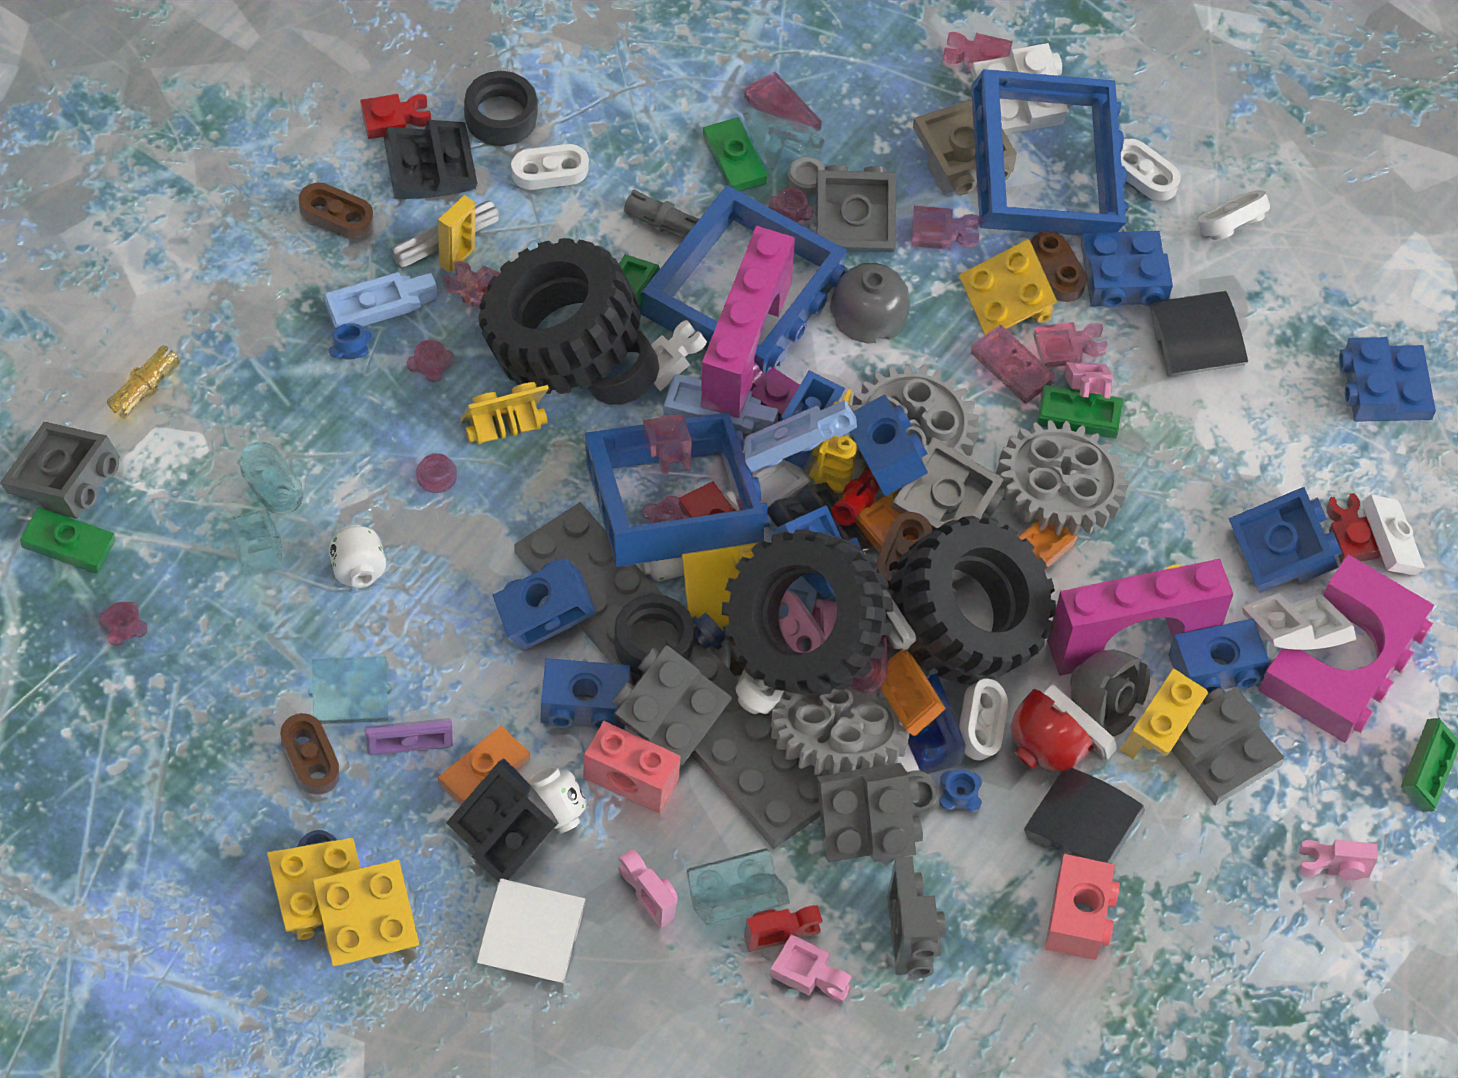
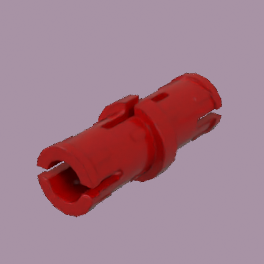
M869 466L864 469L858 478L851 480L844 487L843 496L831 509L833 518L841 525H851L864 508H870L875 502L876 494L881 488Z

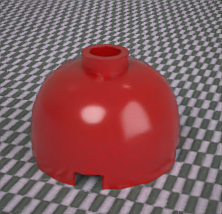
M1033 689L1014 712L1010 725L1011 736L1018 746L1014 754L1031 770L1038 765L1049 772H1063L1080 763L1094 749V746H1092L1094 742L1067 711L1061 713L1055 707H1051L1055 701L1037 689Z

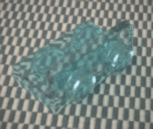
M767 848L687 869L686 872L693 909L706 926L790 904L787 887L775 874L772 853Z

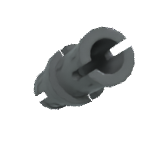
M635 189L631 191V195L629 194L624 205L625 213L654 225V229L663 232L666 230L682 238L686 237L699 220V218L674 208L675 204L669 201L663 203Z

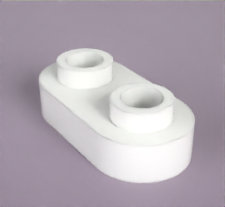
M1124 139L1121 163L1126 168V181L1150 199L1165 201L1174 197L1178 191L1181 179L1179 170L1143 142L1136 139Z
M574 144L526 149L518 152L513 157L511 176L516 185L528 190L573 185L586 178L589 168V157L583 148Z
M1257 190L1242 194L1202 214L1198 218L1202 235L1211 236L1212 240H1221L1234 234V228L1242 224H1252L1264 219L1265 212L1271 207L1266 191Z
M745 669L736 685V693L739 696L738 702L745 710L753 714L770 713L783 694L781 690L765 686L763 680L753 679L745 672Z
M985 678L970 685L964 695L958 740L964 753L974 760H984L996 754L1002 745L1008 699L1003 687L993 679Z

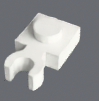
M687 320L681 322L676 327L673 337L669 341L661 335L651 344L659 361L660 369L657 379L653 384L659 391L664 389L673 380L674 375L680 374L690 365L685 357L688 354L700 351L707 343L699 331L688 338L695 330ZM638 357L632 361L634 364L636 363Z

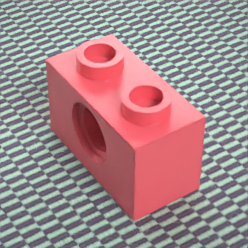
M603 721L584 754L583 779L660 813L679 780L681 756Z
M1068 854L1063 855L1056 882L1045 950L1096 960L1100 946H1109L1114 921L1106 919L1108 906L1115 908L1120 888V882L1112 881L1115 864ZM1080 903L1086 904L1093 909V911L1083 912L1079 910L1075 905Z

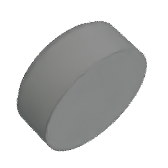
M808 156L793 160L788 167V186L799 195H815L818 170H825V166L818 159Z

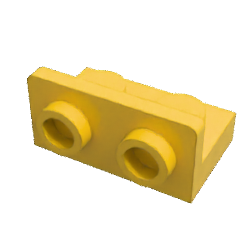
M1173 668L1119 751L1133 760L1142 747L1149 751L1153 748L1162 755H1168L1208 693L1207 690Z

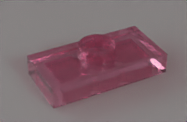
M775 71L745 88L744 97L790 147L821 130L822 121Z
M1001 324L972 345L971 354L1025 404L1042 393L1043 385L1051 386L1054 384L1056 375Z

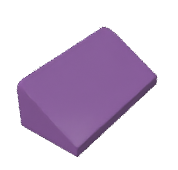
M450 718L365 726L367 754L370 755L453 746L452 720Z

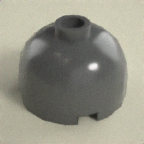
M862 263L847 270L838 279L831 298L830 309L831 314L833 313L836 319L837 328L852 340L867 344L876 343L877 338L889 336V340L896 337L905 327L909 316L910 298L908 286L896 271L879 263Z
M1115 649L1094 653L1074 669L1070 679L1071 700L1112 736L1122 734L1134 722L1136 717L1128 715L1136 703L1144 704L1150 685V669L1148 665L1140 662L1142 659Z

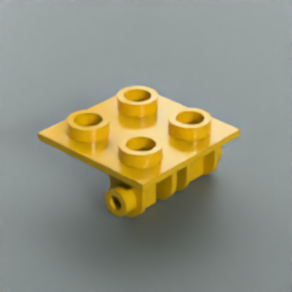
M1029 239L959 274L987 339L1029 317L1037 319L1039 323L1047 322L1052 318V305L1058 303Z
M530 382L513 387L511 389L512 394L497 398L496 392H490L472 398L473 403L468 405L460 418L461 423L470 421L471 426L465 427L468 442H476L477 445L498 439L492 417H494L500 438H506L502 414L506 415L512 436L518 435L513 412L516 416L520 434L540 430L541 425L547 424L548 421L545 409H537L536 404L541 401L548 391V385L536 388L535 382Z
M851 389L847 390L842 400H846L849 406L852 393ZM845 435L842 437L833 436L829 440L826 439L819 443L813 449L812 456L816 458L809 478L815 479L814 485L827 482L835 493H843L844 487L852 480L857 452L856 443Z
M757 543L682 554L687 609L692 618L694 616L699 618L706 612L722 630L724 626L729 625V616L722 615V602L729 603L731 595L730 591L725 590L728 579L737 578L740 571L735 566L742 557L752 558L754 556L751 548Z
M353 838L267 852L285 932L291 931L293 934H297L299 940H307L315 935L314 930L317 926L323 925L313 880L361 869Z
M399 860L313 880L326 936V948L331 957L333 967L420 946Z

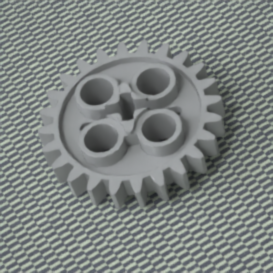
M905 364L903 374H898L896 369L891 366L889 367L887 378L876 372L874 373L873 384L864 381L861 393H854L853 403L850 405L852 411L859 409L884 394L893 408L901 405L912 425L906 429L908 436L917 433L925 449L934 437L961 454L971 456L974 443L977 441L979 415L973 414L975 402L965 401L967 395L966 388L954 390L956 382L954 377L946 382L941 381V370L936 371L931 377L927 375L925 365L921 366L918 373H913L910 365ZM912 399H919V400H921V401H923V402H916V401H913ZM936 428H944L946 429V431H941ZM859 450V456H858V458H859L860 460H863L864 457H863L862 453H861L860 450Z
M1049 420L1045 430L1035 422L1030 432L1020 428L1017 438L1009 437L1007 446L1003 447L996 474L1004 479L1000 486L1001 489H1005L1003 501L1015 500L1012 512L1017 513L1024 510L1027 513L1024 522L1029 523L1036 518L1040 520L1039 530L1041 531L1050 524L1054 525L1056 535H1060L1063 527H1068L1070 533L1076 536L1080 526L1087 533L1091 534L1095 524L1104 528L1109 518H1116L1119 508H1122L1127 495L1126 491L1129 481L1125 480V476L1128 470L1125 467L1119 466L1122 459L1121 455H1109L1112 448L1111 443L1101 446L1097 443L1100 434L1096 433L1091 437L1085 436V426L1079 427L1076 432L1071 431L1070 424L1067 421L1063 424L1062 429H1057L1053 421Z
M863 681L856 687L851 686L844 690L833 689L831 694L803 695L784 691L783 699H780L775 705L771 719V738L777 739L776 748L778 750H786L785 758L787 760L800 758L799 768L801 769L810 764L815 766V775H819L824 769L829 770L830 774L897 763L898 757H904L909 732L902 725L886 697L880 698L881 689L875 688L867 691Z

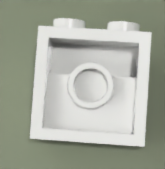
M1049 43L1012 49L1008 57L974 62L970 70L974 81L983 69L1058 76L1062 74V62L1060 55L1057 52L1051 53ZM1000 99L1002 129L1007 135L1062 125L1072 105Z

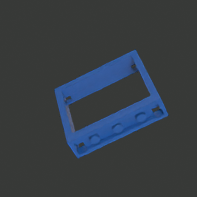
M983 69L971 85L980 228L1037 233L1055 232L1082 236L1083 233L1118 232L1126 224L1125 213L1129 209V205L1124 201L1123 188L1126 183L1127 173L1126 168L1121 163L1124 135L1119 130L1118 124L1121 102H1117L1115 80ZM1000 99L1092 106L1099 214L1007 207Z
M726 185L642 291L641 315L673 333L681 322L687 320L695 330L688 338L699 331L707 341L702 349L707 351L718 322L674 298V295L733 220L754 231L756 226H760L795 237L794 253L820 268L761 345H757L754 361L760 370L766 374L771 367L775 368L776 365L780 367L786 355V348L791 342L797 343L801 339L807 328V321L812 314L818 316L823 310L828 299L827 294L833 287L835 288L838 279L848 270L845 267L847 250Z
M729 412L585 433L586 466L616 567L679 558L684 553L764 541V528L770 527L768 506L766 502L760 503L761 488L758 477H751L753 472L750 471L745 463V452H742L744 450L742 431L734 429ZM720 453L740 511L629 526L613 473L614 468Z

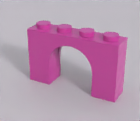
M760 226L755 227L702 361L701 407L719 413L729 412L730 416L740 418L753 385L754 358L767 314L779 317L792 284L795 237Z
M1349 554L1328 582L1323 596L1350 622L1366 632L1374 644L1377 659L1370 665L1360 669L1342 670L1328 666L1302 650L1282 648L1267 669L1259 692L1344 743L1347 742L1354 730L1360 734L1362 733L1374 713L1369 709L1374 700L1379 703L1384 701L1394 684L1389 678L1394 671L1402 674L1414 654L1409 649L1415 641L1422 644L1434 625L1433 622L1428 620L1434 604Z
M1221 559L1062 590L1059 593L1056 613L1052 620L1053 629L1050 637L1047 639L1059 676L1072 674L1074 669L1091 655L1103 651L1107 642L1114 635L1144 620L1165 617L1172 638H1174L1175 634L1223 625L1233 597V591Z

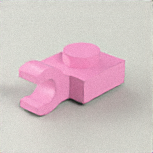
M1313 840L1303 841L1299 848V854L1311 855L1316 862H1302L1299 874L1305 877H1314L1326 869V874L1339 875L1346 880L1369 878L1378 860V844L1334 840L1333 845H1324Z
M792 934L770 969V977L802 993L810 995L816 985L828 997L843 1003L851 989V986L848 984L852 976L827 965L830 961L829 952Z

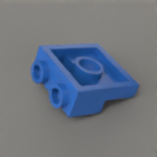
M1160 231L1082 234L1081 248L1091 306H1105L1109 308L1121 305L1150 306L1151 302L1168 300L1170 298L1173 283L1168 254H1163Z
M1388 337L1348 339L1345 349H1341L1339 353V369L1341 373H1346L1345 403L1347 406H1352L1354 422L1433 420L1436 409L1424 345L1389 346Z
M1305 487L1228 518L1259 593L1297 577L1300 583H1303L1339 568L1335 556L1342 554L1333 531L1327 534L1324 533L1320 523L1327 520V517L1318 497L1310 500Z

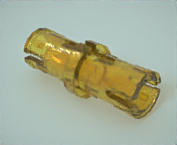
M162 345L140 368L135 367L129 373V380L113 396L107 399L110 409L115 414L122 409L119 417L125 419L147 395L153 396L158 391V384L180 364V360L174 351L171 350L165 355L168 347Z

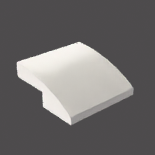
M1281 593L1242 606L1243 614L1248 619L1254 618L1257 629L1275 647L1311 650L1328 648L1356 640L1353 624L1321 593L1292 604Z
M500 879L477 963L564 984L586 899Z

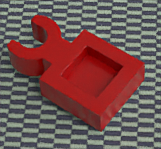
M399 94L360 100L368 139L383 137L387 127L406 128V124L425 127L428 120H431L430 111H416L427 108V96L425 94L414 95L406 102H400Z
M1355 493L1349 494L1347 500L1348 509L1339 507L1335 497H1330L1326 511L1329 518L1334 522L1331 523L1329 532L1333 531L1342 554L1338 555L1340 563L1342 564L1348 554L1359 561L1380 558L1381 554L1367 516H1358L1360 500Z
M818 905L807 906L794 913H790L789 909L780 911L764 909L756 912L752 917L746 918L744 939L748 952L786 944L791 934L807 937L821 933L819 924L823 920Z

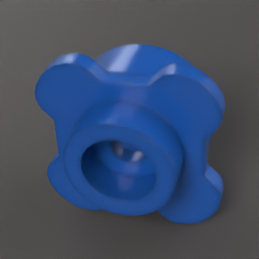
M347 323L333 331L334 346L329 348L331 357H342L352 360L362 358L369 353L367 344L372 340V334L364 330L361 325Z
M960 769L953 772L946 771L941 775L940 783L943 786V795L940 797L939 803L943 809L966 808L969 812H976L980 809L982 800L978 797V791L982 785V779L978 774ZM963 789L965 793L959 794L957 793V790Z

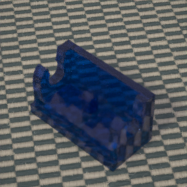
M937 673L929 675L927 680L946 709L917 735L913 736L909 733L908 745L919 770L927 774L960 766L966 747Z

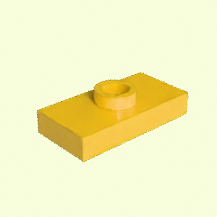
M463 195L438 219L439 266L449 273L455 270L475 251V202L466 195Z

